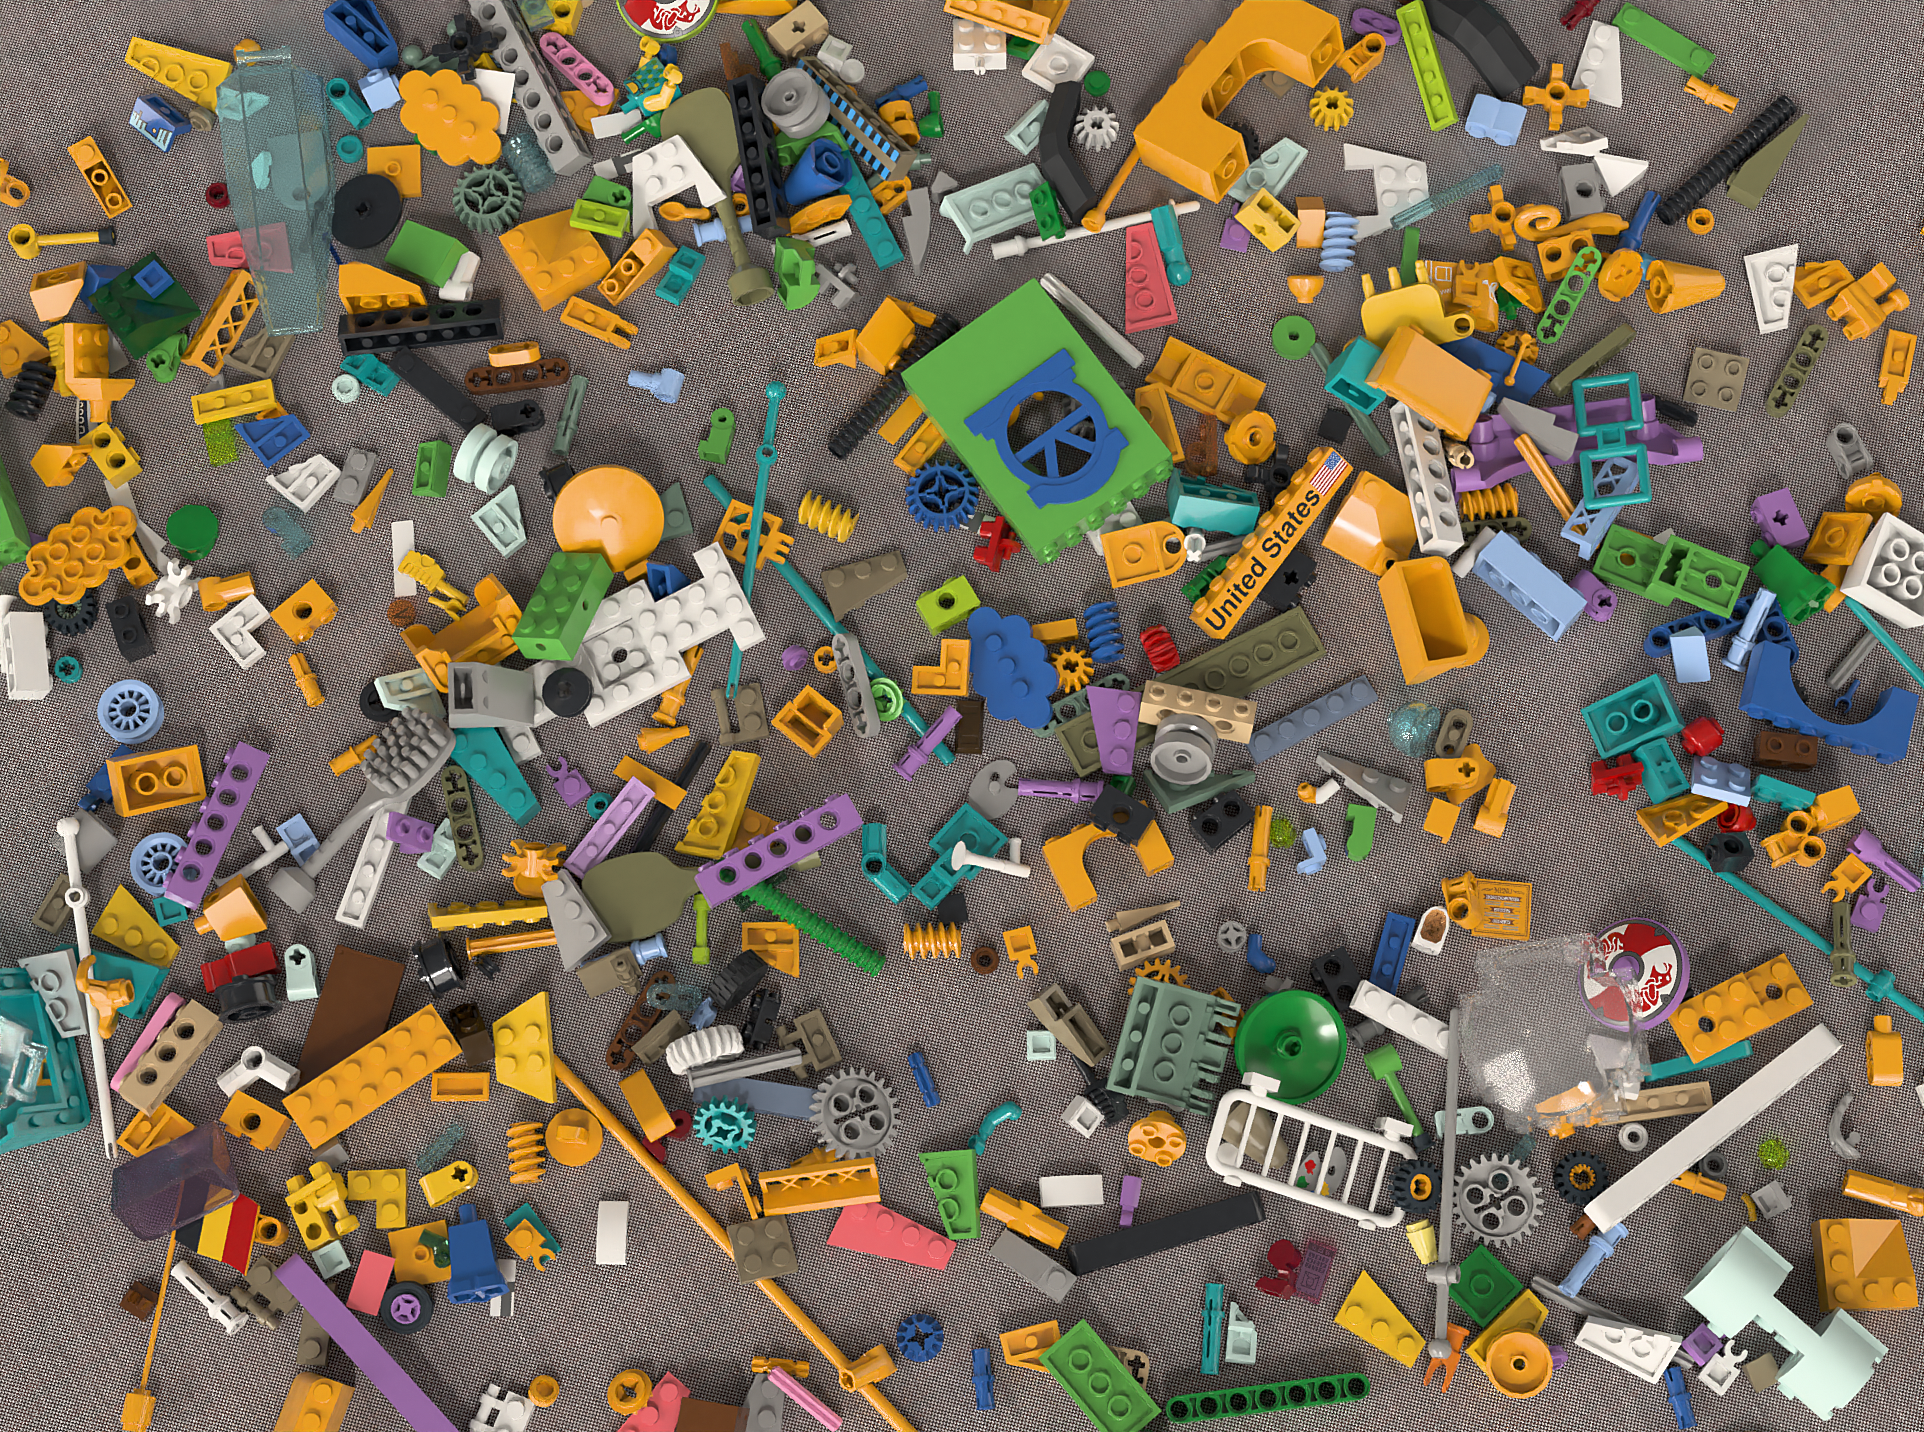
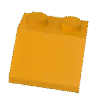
M886 297L856 338L858 360L883 376H886L890 370L893 371L898 366V363L901 361V354L905 349L909 350L916 340L915 324L891 299Z

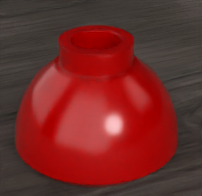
M1727 802L1728 809L1717 816L1719 830L1722 833L1751 831L1756 825V817L1753 815L1751 806L1748 804L1745 807Z

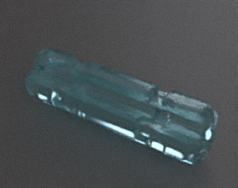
M456 1123L451 1124L446 1129L447 1133L445 1135L441 1134L426 1150L427 1153L425 1155L422 1154L415 1161L416 1165L423 1172H429L434 1166L433 1163L435 1161L438 1162L454 1146L453 1143L455 1141L458 1142L464 1136L465 1132Z

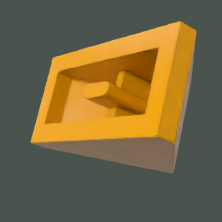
M1295 197V217L1302 223L1296 231V248H1322L1325 225V207L1322 197Z

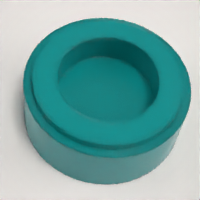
M347 135L337 142L336 151L342 161L355 163L363 157L364 147L358 137Z

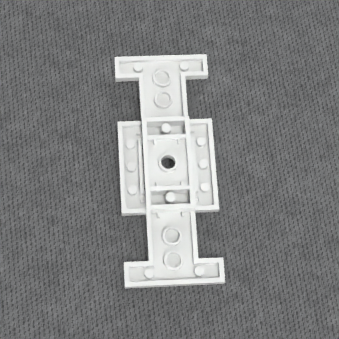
M718 541L693 553L704 578L655 602L644 579L601 601L573 661L544 659L523 670V672L533 673L534 726L498 727L517 766L543 754L532 729L557 717L546 707L542 698L543 684L546 678L555 670L563 667L576 668L591 679L594 687V696L584 714L590 726L594 728L691 678L692 676L681 653L729 628L741 651L766 639ZM618 650H626L628 654L626 660L621 663L615 662L614 654ZM498 662L497 664L493 665V666L502 667V665H501L500 662ZM568 688L564 693L568 697L572 692Z

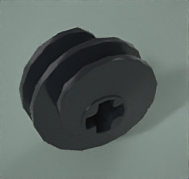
M563 667L555 670L546 678L542 687V698L546 707L555 715L564 718L576 717L583 713L590 705L594 696V687L591 679L576 668ZM569 688L572 693L567 697L564 692Z

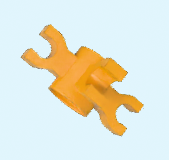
M1552 63L1549 72V84L1546 89L1525 86V93L1522 95V105L1542 104L1543 109L1549 113L1548 130L1559 131L1560 124H1562V111L1565 105L1586 108L1587 101H1589V89L1570 90L1569 86L1562 81L1563 64ZM1550 95H1557L1561 99H1554Z
M1500 184L1490 186V193L1487 194L1492 211L1489 214L1470 216L1471 222H1468L1470 234L1489 229L1492 233L1500 236L1503 253L1514 251V245L1517 243L1512 231L1514 219L1521 211L1534 206V204L1531 203L1514 208L1512 204L1504 202ZM1496 216H1504L1507 221H1500Z
M522 839L511 840V846L515 847L517 854H502L503 860L512 862L509 868L502 869V875L509 878L521 872L526 877H543L547 881L558 879V874L553 872L552 865L561 867L566 862V860L560 857L556 858L560 851H566V845L558 842L547 848V845L544 843H526Z

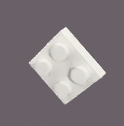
M1055 33L1049 45L1041 44L1023 68L1022 76L1053 93L1055 84L1071 80L1080 82L1095 62V56Z

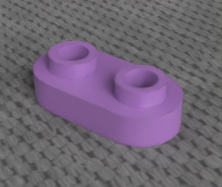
M1366 8L1357 9L1352 15L1350 25L1358 34L1364 36L1370 33L1380 34L1385 39L1386 45H1394L1399 42L1402 30L1397 21Z

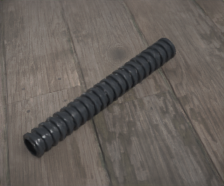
M1783 95L1779 96L1776 101H1773L1765 111L1761 112L1754 121L1750 122L1742 132H1739L1731 142L1727 143L1719 153H1716L1696 174H1693L1691 179H1688L1685 184L1681 185L1679 190H1676L1661 206L1657 207L1656 213L1660 221L1668 226H1673L1676 221L1680 220L1688 210L1693 208V205H1696L1699 200L1703 199L1711 189H1714L1722 179L1726 178L1734 168H1737L1745 158L1749 157L1757 147L1761 146L1762 142H1765L1785 121H1788L1796 113L1794 102Z
M943 313L941 315L942 319L936 320V325L930 327L931 331L925 333L926 337H921L920 343L914 345L915 349H911L909 355L904 356V362L900 361L898 368L895 367L893 369V374H888V380H883L882 386L876 388L877 392H873L871 398L866 399V405L862 404L860 411L857 410L855 412V417L849 418L850 423L844 424V429L838 431V436L834 435L833 442L829 441L827 443L829 451L840 460H846L847 454L853 452L852 448H857L858 441L862 442L864 440L863 436L869 434V429L875 427L874 423L880 422V417L886 415L885 411L891 409V404L895 405L897 402L896 398L900 399L902 392L907 391L901 373L955 335V331L961 330L959 321L953 315Z

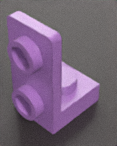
M396 811L390 812L386 839L400 843L399 852L405 854L431 852L435 824Z

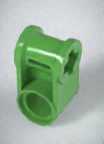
M593 176L582 200L629 210L631 217L633 215V199L629 189L601 176Z
M176 332L149 351L146 364L158 382L168 383L175 379L181 363L180 358L188 344V338L185 333Z

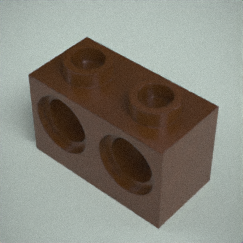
M1760 731L1753 739L1752 767L1809 773L1817 765L1818 737Z

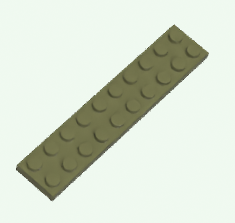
M1298 606L1150 681L1241 699L1326 656L1327 652L1301 606ZM1145 684L1131 690L1133 692L1142 693L1140 708L1145 689ZM1091 711L1054 729L1056 737L1080 779L1102 769ZM1138 722L1134 752L1155 742L1158 725Z

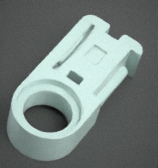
M1483 1106L1457 1109L1456 1135L1466 1133V1136L1486 1133L1494 1123L1492 1112ZM1437 1111L1433 1115V1122L1436 1124L1435 1134L1438 1139H1441L1444 1134L1445 1111ZM1481 1112L1486 1115L1488 1124L1485 1128H1477L1473 1125L1472 1116L1474 1113Z

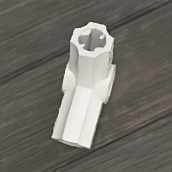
M250 1046L243 1052L241 1059L216 1079L220 1088L232 1099L237 1089L241 1092L244 1091L260 1077L288 1093L298 1084L301 1071L261 1047ZM262 1056L261 1064L255 1067L256 1060Z

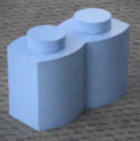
M1476 94L1466 121L1465 130L1475 138L1488 137L1501 146L1516 145L1527 109L1514 103L1501 102L1488 95Z

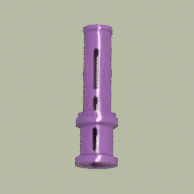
M949 705L915 745H909L907 753L898 763H893L891 766L906 780L911 782L913 779L912 775L922 764L928 762V755L963 716Z
M1019 777L1018 796L1071 799V802L1079 803V801L1096 802L1104 789V780L1084 782L1080 778H1076L1072 782Z

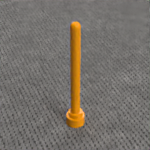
M1135 144L1097 207L1087 211L1083 217L1082 225L1088 231L1099 233L1104 226L1107 209L1140 158L1137 144Z

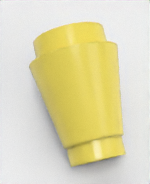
M1428 1218L1407 1224L1408 1232L1405 1234L1421 1263L1427 1264L1438 1260L1434 1226L1429 1223Z

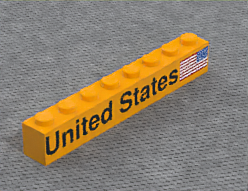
M1317 447L1309 453L1308 461L1303 468L1293 474L1292 482L1287 489L1277 495L1271 510L1261 516L1255 531L1245 537L1239 552L1229 558L1223 573L1213 579L1209 586L1210 590L1194 604V611L1190 614L1189 618L1211 638L1224 640L1354 469L1332 447Z

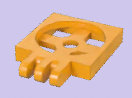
M732 499L712 544L718 541L726 557L745 564L746 556L743 555L748 546V539H743L741 533L744 530H750L753 507ZM766 512L763 513V519L768 523L770 533L768 536L760 534L759 546L763 548L761 553L757 555L755 568L760 571L766 559L784 564L786 559L777 555V551L788 555L790 549L781 545V543L785 542L792 545L795 540L779 532L783 524L782 518ZM749 513L745 523L738 525L730 522L738 515ZM724 532L734 535L737 539L732 551L728 550L725 546Z

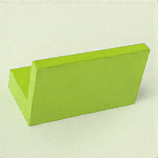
M577 199L570 217L571 227L622 238L624 231L630 232L631 230L629 210Z

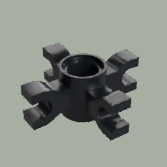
M462 13L454 16L457 32L452 34L448 44L432 45V55L434 57L439 56L440 63H445L459 57L458 73L460 75L464 74L465 80L470 81L476 79L474 62L480 58L482 51L497 50L499 45L498 39L496 37L492 38L490 31L472 37V21H466V15Z
M1277 445V449L1273 451V466L1270 470L1249 465L1248 470L1244 472L1245 483L1263 484L1266 491L1270 493L1268 511L1274 506L1277 495L1286 490L1292 482L1291 478L1294 473L1292 468L1287 465L1289 445ZM1273 475L1281 476L1284 483L1276 482Z

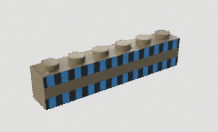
M816 56L798 57L793 68L803 69L815 80L816 84L821 86L830 99V112L826 121L838 127L849 147L853 148L860 155L863 162L872 166L881 179L885 181L904 180L918 153Z

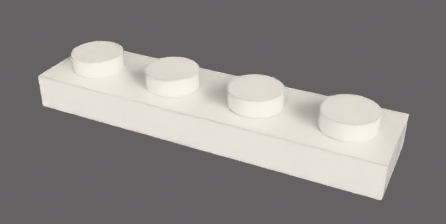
M1366 980L1360 981L1349 1007L1448 1059L1449 1025Z

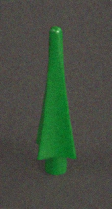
M1499 283L1497 298L1499 311H1505L1507 320H1514L1517 318L1516 309L1523 305L1521 301Z

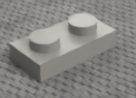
M353 447L350 448L333 494L335 500L359 506L363 502L379 458L377 454Z

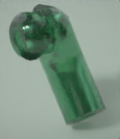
M424 1229L418 1242L432 1248L435 1266L438 1268L449 1266L451 1264L449 1240Z

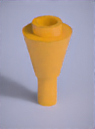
M687 725L672 729L641 728V734H637V741L640 750H645L647 755L669 744L674 739L690 736Z

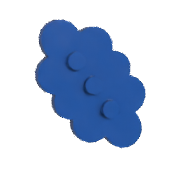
M990 607L976 609L970 615L967 627L972 638L970 640L969 671L974 673L972 682L974 690L979 695L987 698V708L993 717L1001 721H1010L1017 718L1023 726L1030 729L1045 727L1053 716V707L1048 697L1057 690L1060 679L1057 669L1046 662L1048 651L1045 644L1033 638V628L1027 619L1019 615H1009L1003 618L998 611Z

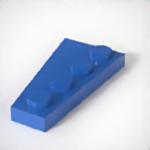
M1471 336L1437 345L1476 371L1479 368L1491 376L1490 381L1493 383L1491 392L1497 395L1495 401L1498 403L1505 397L1527 405L1552 376L1526 362L1520 361L1514 376L1515 383L1512 386H1507L1504 383V379L1506 376H1509L1516 359L1515 357Z

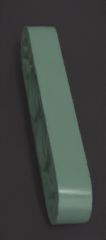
M1114 673L1089 686L1111 689L1113 682L1116 681L1117 684H1124L1122 690L1129 691L1130 682L1125 675ZM1086 687L1052 704L1053 711H1055L1056 718L1060 724L1056 725V720L1048 723L1047 730H1044V728L1031 729L1034 735L1039 738L1050 737L1055 734V728L1091 711L1090 705L1085 702V696L1087 695ZM1065 705H1071L1075 708L1076 714L1070 719L1064 718L1060 714L1061 708Z

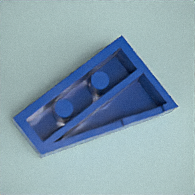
M337 0L323 11L326 31L371 71L385 67L387 71H390L399 64L397 44L384 20L379 16L373 1Z

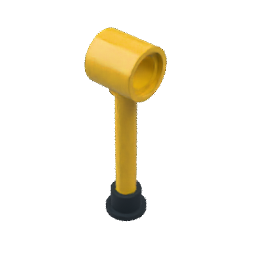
M18 224L9 231L8 240L19 257L33 259L40 254L42 246L100 242L101 245L110 244L115 246L116 233L114 226L109 225L108 228H99L95 232L39 235V233H35L31 226ZM29 239L27 243L21 244L23 240Z

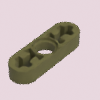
M1523 517L1460 523L1461 531H1465L1467 536L1474 535L1476 529H1479V535L1488 526L1495 528L1498 533L1502 530L1512 534L1518 539L1520 545L1527 542L1532 532L1530 522ZM1516 525L1519 526L1520 530H1525L1522 536H1518L1517 532L1508 531H1513ZM1477 536L1469 537L1467 542H1464L1458 550L1465 551L1468 549Z

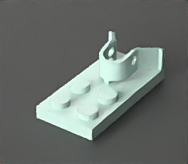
M1032 163L944 196L939 213L943 217L954 220L967 241L963 249L967 255L973 243L1036 219L1028 193L1046 181L1036 165Z

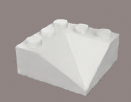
M1883 513L1858 551L1852 565L1848 566L1839 591L1903 629L1924 625V534L1890 513Z

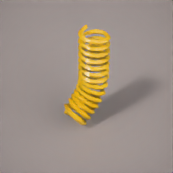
M1745 1192L1741 1200L1743 1199L1747 1204L1748 1215H1750L1748 1217H1751L1748 1219H1752L1749 1221L1757 1220L1755 1203Z

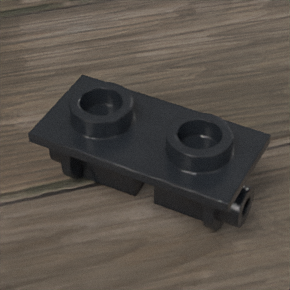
M769 989L758 990L753 995L749 1005V1009L752 1010L749 1021H745L741 1030L743 1046L751 1045L754 1042V1048L764 1050L765 1046L769 1045L774 1026L766 1024L765 1019L776 1021L782 1003L780 1001L781 995L770 992L768 996Z

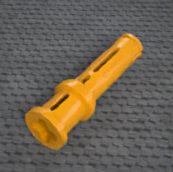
M697 645L686 650L682 657L691 676H693L698 662L704 653L702 648L697 650L699 647ZM691 678L662 692L661 696L663 699L657 712H653L652 715L654 720L670 727L676 725L675 718L680 707L685 705L686 698L684 694Z

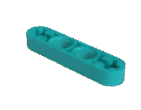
M1750 1040L1737 1042L1696 1064H1693L1691 1058L1687 1055L1642 1068L1645 1082L1651 1083L1741 1060L1754 1055Z

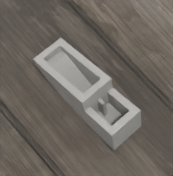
M927 187L906 191L910 216L902 217L903 231L915 276L921 275L930 246L931 211Z
M1505 397L1498 404L1497 411L1506 423L1519 435L1527 433L1538 449L1565 462L1573 455L1579 434L1554 426L1553 423L1556 415Z

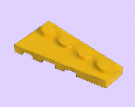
M133 36L124 60L128 65L208 109L215 115H217L215 111L223 88L227 87L233 68L228 62Z
M732 750L714 781L716 783L714 789L709 795L706 794L701 803L703 806L695 820L692 819L686 828L688 833L682 842L679 841L674 848L675 851L679 854L719 860L722 855L731 850L761 760L757 754Z
M544 899L507 900L504 902V906H498L497 902L480 901L475 907H470L463 904V902H451V906L447 908H438L437 903H427L432 928H437L439 931H450L455 929V926L466 925L467 928H480L484 926L483 923L495 922V925H509L513 920L534 923L540 921L541 918L547 917V905Z

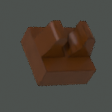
M135 1280L119 1306L146 1322L157 1305L159 1294Z

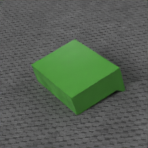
M406 220L383 261L397 271L443 289L462 254L467 253L469 249L456 238L443 231H435Z

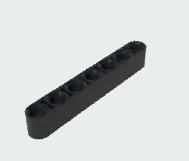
M1252 1191L1076 1243L1065 1249L1073 1275L1081 1276L1250 1226L1266 1220L1267 1217L1259 1192Z

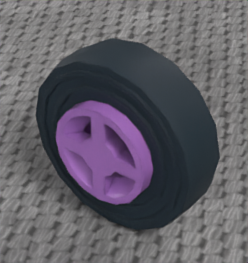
M402 1281L394 1284L385 1292L381 1301L380 1312L384 1323L391 1330L399 1334H413L421 1331L430 1322L434 1313V1301L431 1293L424 1285L415 1281Z

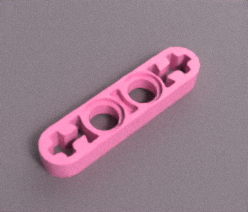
M549 32L541 37L540 47L543 56L591 101L597 105L604 106L614 100L615 94L611 81L560 34ZM557 45V49H558V51H559L558 53H557V50H556L553 46ZM567 57L576 59L571 65L562 63ZM583 73L592 74V77L588 80L579 79V76ZM596 85L598 86V89L601 90L602 92H599V93L597 92V87H596Z
M174 992L164 999L115 1073L110 1083V1087L119 1093L118 1089L120 1088L119 1084L122 1078L127 1073L134 1071L139 1065L138 1060L146 1050H151L157 1043L159 1033L165 1027L169 1028L175 1021L178 1010L186 1004V999Z

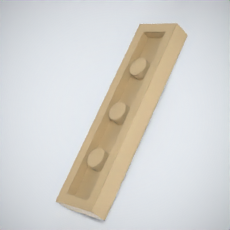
M1709 1081L1639 1090L1636 1100L1614 1095L1599 1096L1606 1114L1600 1116L1602 1121L1597 1124V1127L1707 1112L1713 1107Z

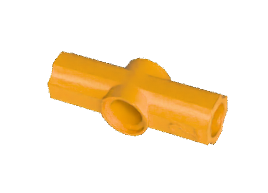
M990 1187L980 1207L982 1212L1006 1223L1008 1228L1027 1238L1031 1236L1056 1250L1059 1249L1069 1229L1068 1226L1043 1214V1211L1021 1199L1018 1201L993 1187Z

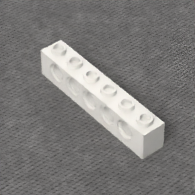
M1399 401L1390 409V415L1421 553L1448 557L1464 544L1439 431L1434 423Z

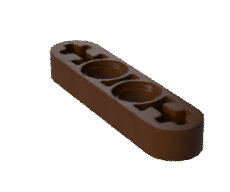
M550 358L517 365L474 368L466 373L464 382L471 394L481 396L562 385L569 380L571 372L565 360ZM555 367L561 368L560 376H555L553 373L556 370ZM542 368L546 369V379H544ZM527 370H537V378L533 381L525 380L524 374ZM501 373H509L512 376L507 384H499L497 377ZM488 375H491V379L494 384L492 386H490L488 382L490 381ZM476 377L481 379L480 386L475 387L473 384Z
M663 970L654 973L608 1048L605 1060L613 1071L624 1072L628 1070L637 1056L634 1051L630 1052L627 1048L623 1054V1057L626 1059L624 1064L619 1062L617 1065H614L615 1060L612 1058V1055L614 1053L619 1055L624 1048L619 1044L620 1041L623 1040L627 1046L633 1047L656 1025L676 991L677 982L670 972ZM668 978L667 982L670 988H663L659 994L660 998H664L662 1002H659L656 997L648 995L650 991L656 995L659 990L656 982ZM648 1001L654 1002L657 1008L656 1012L648 1017L642 1015L641 1006ZM632 1026H637L642 1030V1035L637 1041H629L626 1038V1032Z

